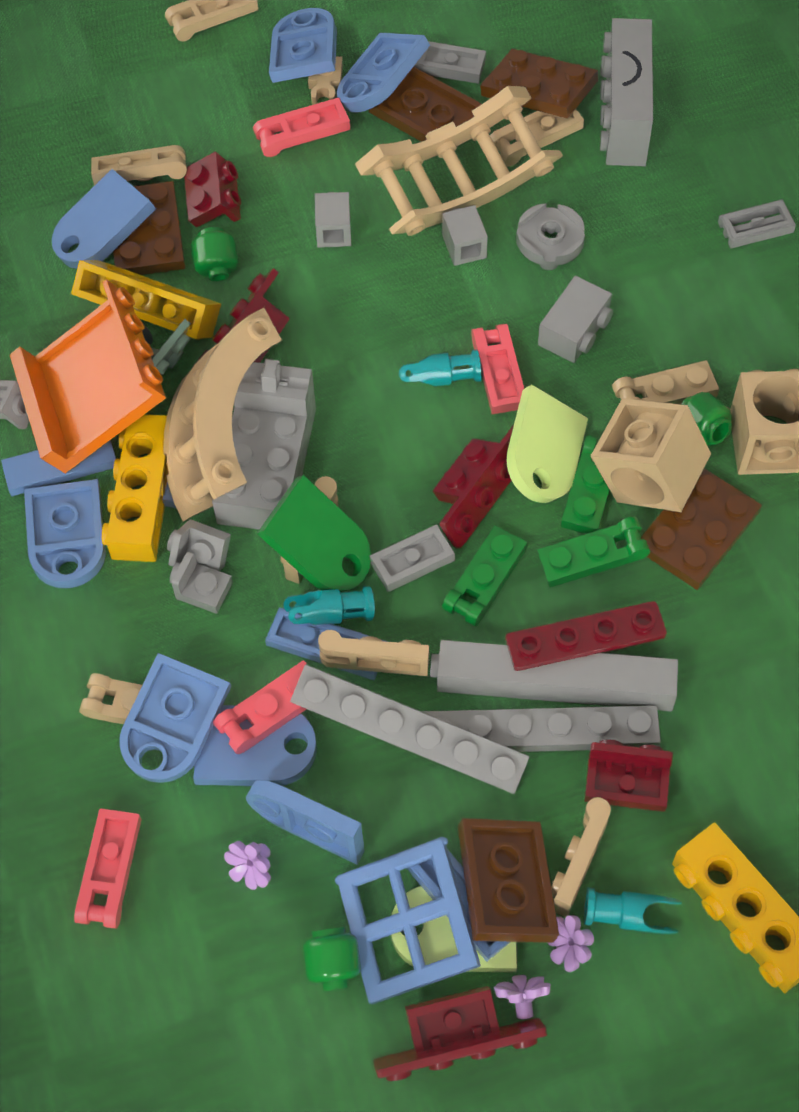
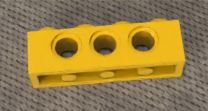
M79 260L71 291L72 295L102 305L108 300L102 283L107 279L117 288L123 287L131 294L135 301L133 308L139 319L175 331L183 320L186 319L191 323L186 333L187 336L194 339L210 338L213 336L221 303L100 260Z
M144 414L119 433V448L122 449L120 459L116 458L113 466V477L116 481L115 490H110L108 494L107 507L108 512L111 513L109 523H104L102 527V544L107 545L112 560L156 562L165 510L162 499L168 482L167 475L169 474L167 455H164L163 450L164 430L167 420L165 415ZM142 454H148L145 457H138ZM137 485H144L139 489H132ZM131 517H139V518H138L137 520H135V521H132V522H128V521H127V520H128L129 518H131Z
M715 822L676 852L672 863L675 867L674 873L686 888L690 889L692 887L703 899L701 903L708 915L715 921L721 920L731 932L730 938L734 945L742 953H749L760 965V974L765 981L774 988L778 986L786 994L799 983V916ZM713 870L722 872L726 876L728 883L717 884L709 878L708 872ZM740 902L750 904L755 909L756 916L746 917L738 911L736 904ZM765 936H778L783 941L785 949H772L767 944Z

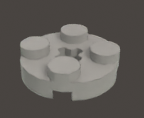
M539 204L525 211L520 217L516 232V244L527 259L539 264L545 270H554L558 265L566 264L580 254L585 240L584 222L577 212L565 205L558 204V208H546L547 204ZM547 231L550 234L557 232L558 234L555 238H547L544 236V232Z

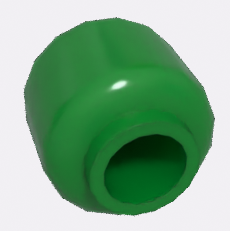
M210 227L198 232L197 237L191 243L195 271L201 276L209 277L210 281L219 282L229 278V274L238 267L239 259L235 239L230 233L224 232L222 228Z
M699 392L682 402L681 405H688L707 446L721 443L732 430L731 410L715 396L708 392Z
M345 927L311 931L312 938L306 940L303 944L307 980L312 983H322L323 991L348 988L347 979L355 978L361 972L357 938L353 934L346 933Z

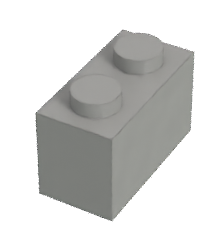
M574 276L540 323L538 345L575 363L582 352L587 354L590 351L598 329L600 327L604 329L610 322L613 315V309L610 308L612 293Z

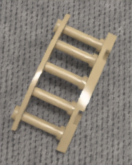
M506 86L491 99L472 110L474 117L457 127L454 122H451L428 132L425 136L427 140L417 144H412L410 139L395 143L377 144L355 163L361 176L376 174L377 177L382 178L402 218L389 228L392 234L407 233L408 236L418 234L425 228L442 223V213L473 205L478 208L508 193L534 176L541 177L546 175L554 168L553 163L563 156L561 151L541 150L521 114L523 110L522 105L531 99L526 87ZM504 118L510 120L530 157V160L509 172L489 135L491 132L490 127ZM470 139L478 141L498 180L478 190H475L455 152L456 146ZM437 155L439 158H443L463 197L442 204L421 165L423 161ZM404 168L405 171H410L428 205L427 208L413 209L393 172L394 170Z
M265 308L246 317L234 326L217 345L207 351L183 378L173 396L164 430L163 450L164 455H167L168 486L183 522L212 508V501L247 483L240 468L233 443L232 411L239 384L248 368L264 351L282 341Z

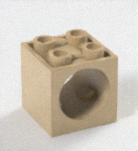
M799 369L764 372L762 370L741 372L730 409L732 413V436L738 475L799 473ZM763 416H774L786 421L788 424L775 423Z
M622 398L593 450L591 458L617 503L682 512L711 452L688 405Z

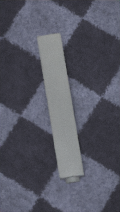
M441 640L440 653L432 654L430 677L437 678V692L614 707L657 706V710L672 711L677 697L678 659L597 653L515 671L507 645Z

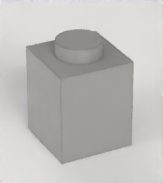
M349 192L315 193L317 248L351 246Z
M476 206L456 208L442 213V236L454 266L487 258L488 236Z

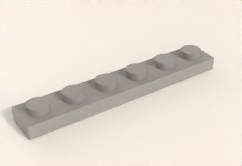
M307 664L303 668L290 700L291 703L512 794H515L529 759L528 755Z
M657 706L421 711L519 752L590 750L592 742H600L602 740H616L621 742L623 746L640 747L642 745L660 746L661 743Z

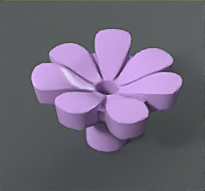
M241 841L230 844L229 851L224 854L225 861L228 864L235 865L229 871L230 878L238 882L244 877L246 886L252 890H255L258 886L261 888L267 886L271 879L270 874L267 872L271 867L267 859L270 856V849L265 844H257L255 842L247 846Z
M569 915L565 919L556 917L559 936L554 943H548L550 946H556V949H553L550 953V957L557 965L564 962L565 970L573 972L579 968L580 963L583 964L590 960L592 953L587 946L593 944L594 935L589 929L580 930L581 921L577 916Z
M525 975L513 976V984L510 982L496 984L494 987L496 997L509 999V1003H515L516 1017L518 1019L533 1017L532 1001L537 997L549 995L551 986L550 983H544V977L542 976L533 977L527 982Z

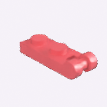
M338 97L259 120L254 124L253 131L256 138L261 140L260 147L264 156L274 157L283 149L350 130V120Z
M507 323L496 325L495 329L484 331L483 327L471 329L473 347L475 350L478 349L481 374L491 414L518 410L524 385ZM492 343H498L497 345H491V346H488V345H487V344H492Z
M304 660L234 708L224 710L214 719V726L221 734L226 733L230 739L229 745L236 754H242L306 710V708L290 702L306 664ZM247 719L252 727L243 730L239 724Z
M99 809L76 904L75 923L89 925L90 921L102 922L103 926L107 928H118L122 915V903L142 820L140 814ZM95 894L108 895L106 906L94 904Z

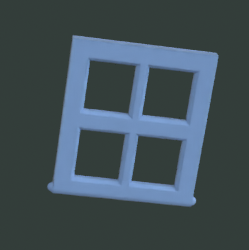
M445 837L428 841L337 875L335 878V883L339 885L350 932L357 938L361 975L369 1004L387 1000L481 966L446 846L448 839ZM432 859L442 897L410 909L400 871ZM389 875L399 913L367 924L358 886ZM448 915L458 954L425 965L415 926ZM404 931L414 970L382 981L372 942Z

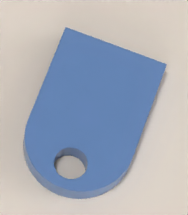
M321 8L301 9L285 16L275 25L272 32L269 74L272 83L335 71L337 28L330 12Z
M379 33L339 83L337 97L340 98L344 108L350 112H362L386 100L429 48L430 44L425 35Z
M111 169L60 219L52 235L53 250L64 264L75 269L78 268L79 260L103 261L156 208L149 199L116 171ZM76 243H79L78 247L73 252L68 253V250L71 246H73Z
M98 479L24 489L28 557L37 577L44 583L56 588H73L90 581L102 568L106 555L105 545L102 544L103 514L101 489ZM66 562L78 564L77 569L71 574L64 575L58 572L60 566Z
M158 653L120 733L121 754L130 769L139 777L158 783L176 780L189 772L197 762L213 728V721L219 715L232 687L230 682ZM153 749L161 751L163 761L158 768L154 770L143 768L142 757L147 751Z
M223 705L220 710V713L224 710L232 709L235 706ZM299 714L242 754H236L229 745L230 739L226 733L221 734L213 725L200 756L194 765L193 780L195 785L252 786L256 780L270 781L281 786L291 784L302 778L309 771L315 760L317 745L312 725L306 717ZM247 719L239 724L243 730L252 727ZM295 738L303 739L308 744L306 750L297 755L290 754L285 749L286 744Z
M256 780L246 796V801L252 809L272 824L358 865L365 851L360 822L270 781Z

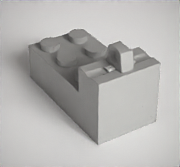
M265 359V363L253 362L244 374L235 396V408L232 416L233 443L240 468L247 483L212 501L216 522L220 525L259 530L293 481L303 473L316 412L312 369L281 366L279 360Z

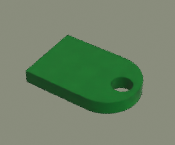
M304 475L297 477L256 533L302 576L320 590L338 589L342 592L352 589L364 580L370 568V545L362 529ZM344 557L349 558L353 563L354 572L352 576L347 575L343 570L342 561Z

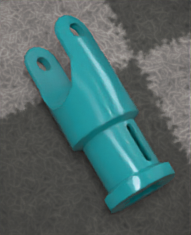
M476 349L472 350L471 354L449 356L448 353L431 354L418 363L403 365L399 370V377L404 382L420 381L435 387L451 385L452 381L474 379L475 382H481L479 352ZM469 365L467 369L454 370L455 366ZM407 370L411 372L409 377L405 374Z
M370 586L363 587L362 591L340 593L338 589L308 592L302 595H292L287 597L283 603L284 609L289 613V620L293 624H340L342 619L364 618L366 621H372L375 614L373 591ZM295 601V606H289L290 602ZM297 613L302 614L300 618H295V615Z
M587 887L584 903V925L591 926L593 922L618 924L619 929L674 934L678 933L679 930L649 925L644 922L643 913L645 908L653 903L682 904V901L668 896L623 891L621 895L598 893L595 891V888Z

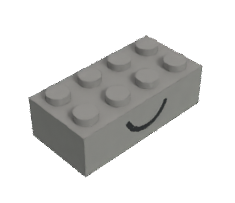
M612 18L611 31L604 32L603 52L608 53V55L601 56L600 76L606 77V80H601L600 100L606 103V105H601L600 125L606 128V131L601 130L600 151H606V165L646 166L653 124L652 19Z

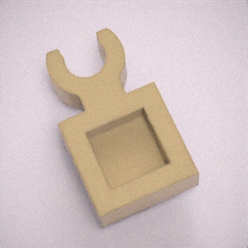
M336 56L335 71L308 76L312 105L318 104L317 101L321 97H327L329 100L336 98L335 90H337L342 80V57Z

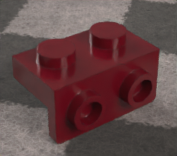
M215 151L187 167L184 179L188 221L197 228L222 214H225L233 222L241 219V198L237 187L238 172L231 161H226Z
M616 740L592 742L588 757L584 802H589V800L599 797L605 799L609 805L665 812L668 802L669 775L673 752L664 751L663 748L656 745H642L640 747L623 746L621 742Z

